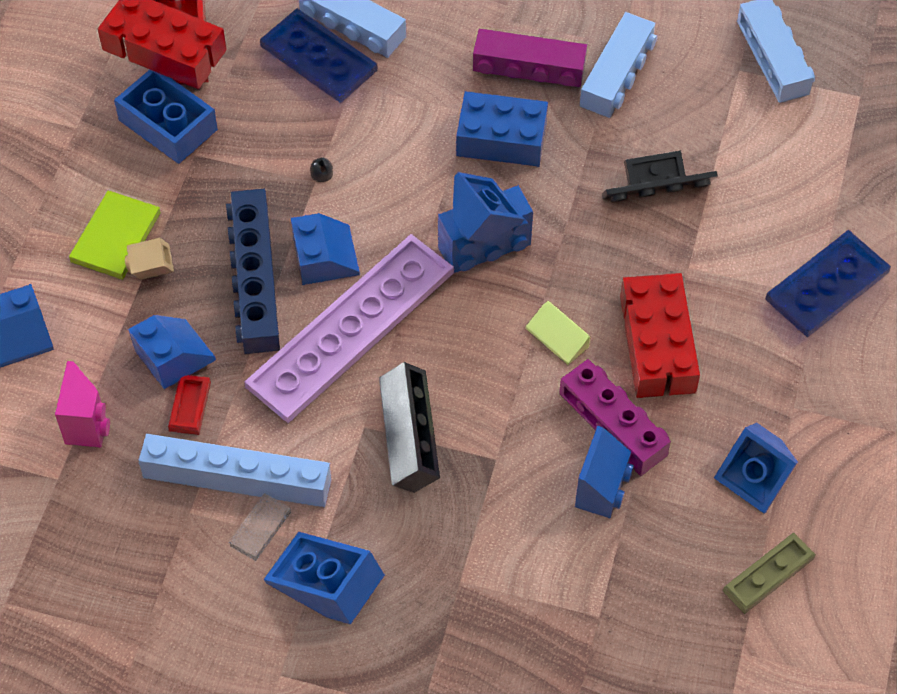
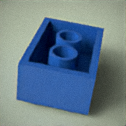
M150 69L114 99L118 120L178 164L218 130L214 108L172 78Z
M465 91L456 134V156L540 167L547 124L548 102Z
M519 185L506 189L503 192L525 220L520 225L488 242L468 241L459 233V227L452 219L453 209L438 214V249L444 260L454 267V273L468 271L475 265L497 260L502 255L513 251H521L531 245L533 210Z

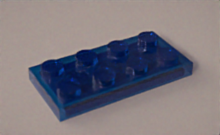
M298 8L260 39V47L339 103H342L378 71L376 62Z
M847 230L767 292L765 300L808 338L890 272L891 266L850 230Z

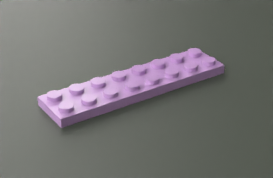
M410 234L244 381L245 388L287 423L291 422L454 273V267Z

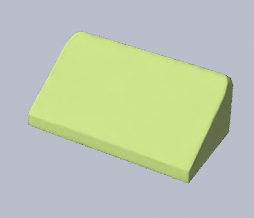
M549 301L542 305L526 325V329L567 365L589 348L590 336Z

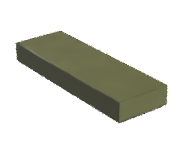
M793 532L724 586L723 592L746 614L814 560L816 554Z

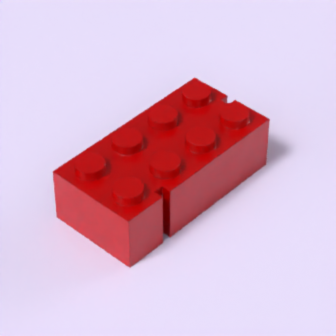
M119 0L97 28L103 51L123 59L127 55L128 60L132 63L198 90L211 73V67L217 65L227 50L224 28L154 0Z
M682 273L623 277L620 300L623 318L625 319V331L636 398L664 396L668 375H671L668 390L669 396L696 394L700 371Z

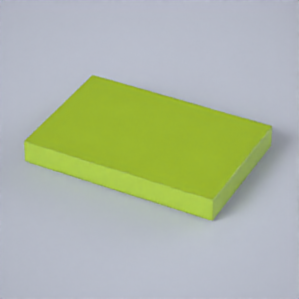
M108 190L69 256L70 262L123 280L128 272L125 264V256L128 255L127 245L146 240L161 213L160 207Z

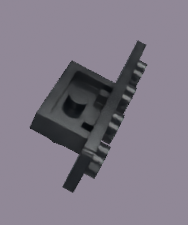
M681 150L631 158L624 161L628 186L606 189L602 193L603 199L611 198V202L627 200L628 195L638 193L639 198L653 196L656 194L655 190L666 189L667 193L684 190V185L694 184V188L710 186L711 181L717 178L718 174L717 171L686 176Z

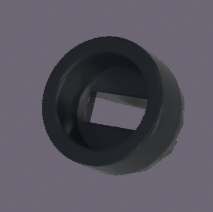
M320 157L313 160L310 166L312 179L317 182H326L332 178L333 166L327 158ZM320 166H324L326 171L321 172Z

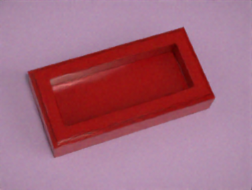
M187 375L180 378L168 425L169 432L200 434L211 384L209 377Z

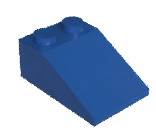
M298 532L266 575L264 581L266 584L321 615L351 625L385 574L369 550Z

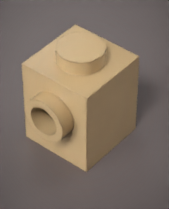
M156 238L127 245L128 255L125 256L126 268L129 273L140 280L174 272L170 246L163 239Z

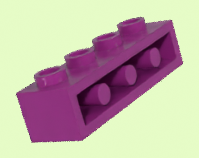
M479 28L473 51L472 71L581 87L588 44Z
M587 359L561 378L559 394L595 431L597 426L605 428L631 451L629 464L634 465V470L640 477L668 456L671 441L665 430L661 427L657 428L649 420L644 409L639 406L636 407L628 399L626 392L620 386H615L608 379L606 372L600 366H595Z

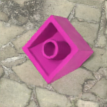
M67 361L55 412L64 443L66 445L101 448L103 437L108 436L110 431V419L105 416L106 405L101 402L98 390L73 361Z

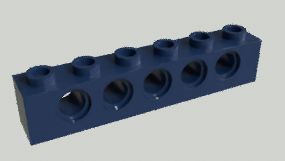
M264 188L232 191L231 203L226 204L228 221L233 220V227H228L229 244H235V251H230L231 269L237 268V275L232 276L233 293H239V300H234L235 318H241V325L235 326L237 343H243L244 354L279 351L280 341L266 190Z

